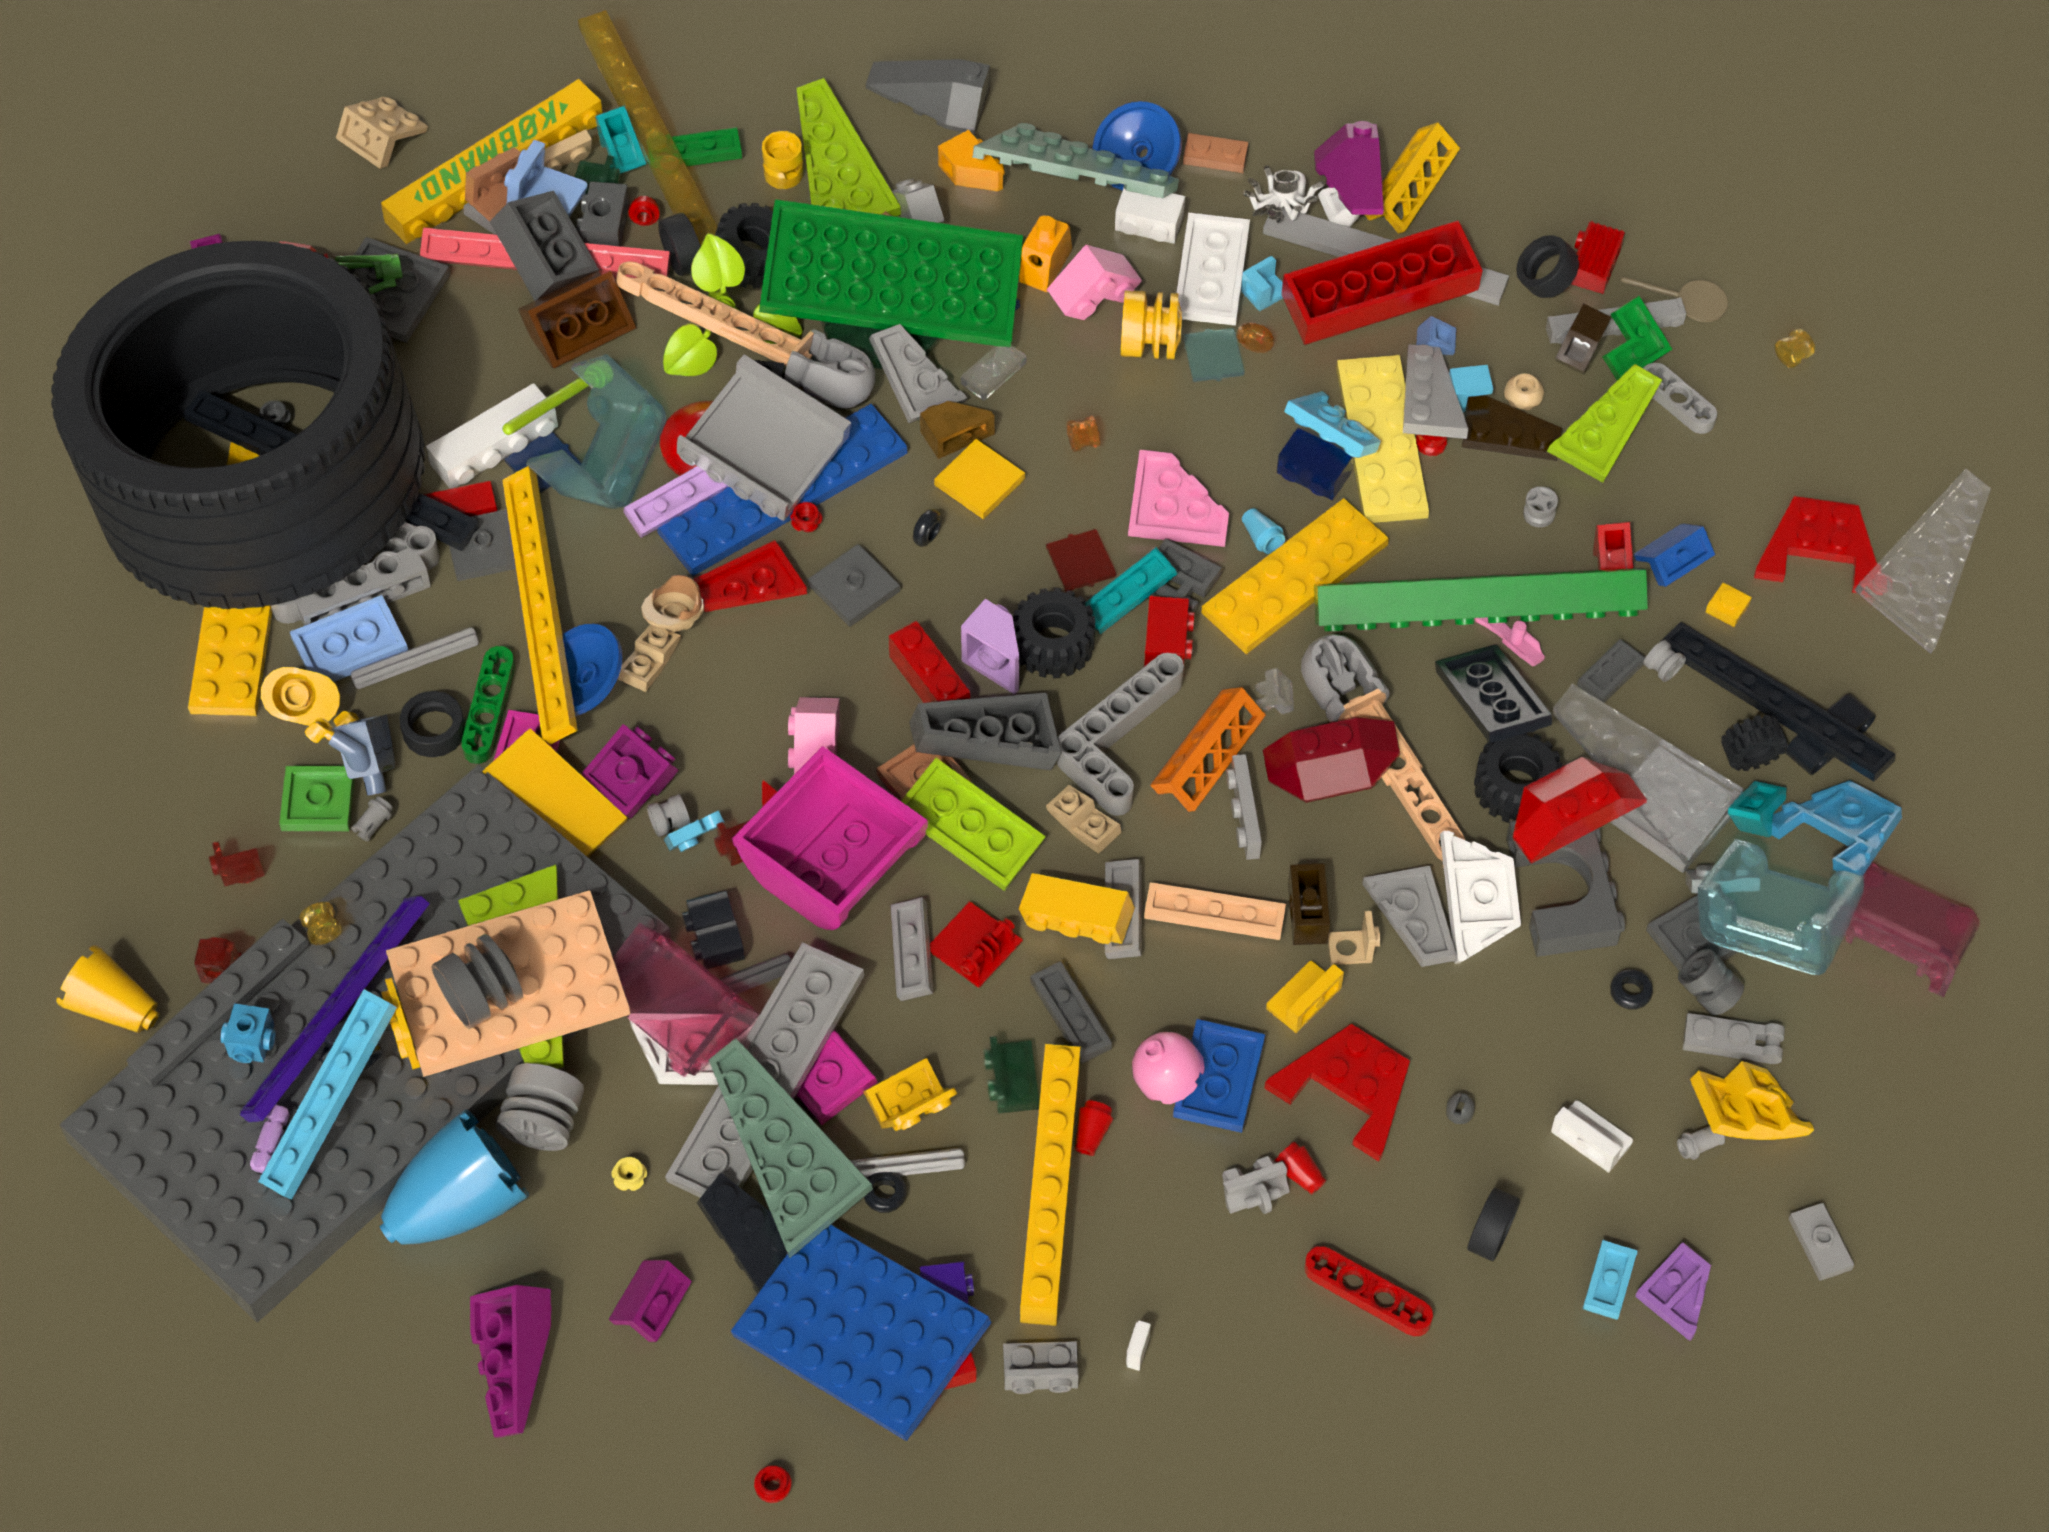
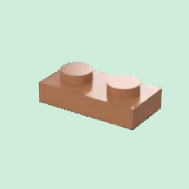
M1188 133L1183 164L1243 173L1249 142Z

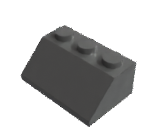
M554 191L508 202L490 221L534 301L599 270Z

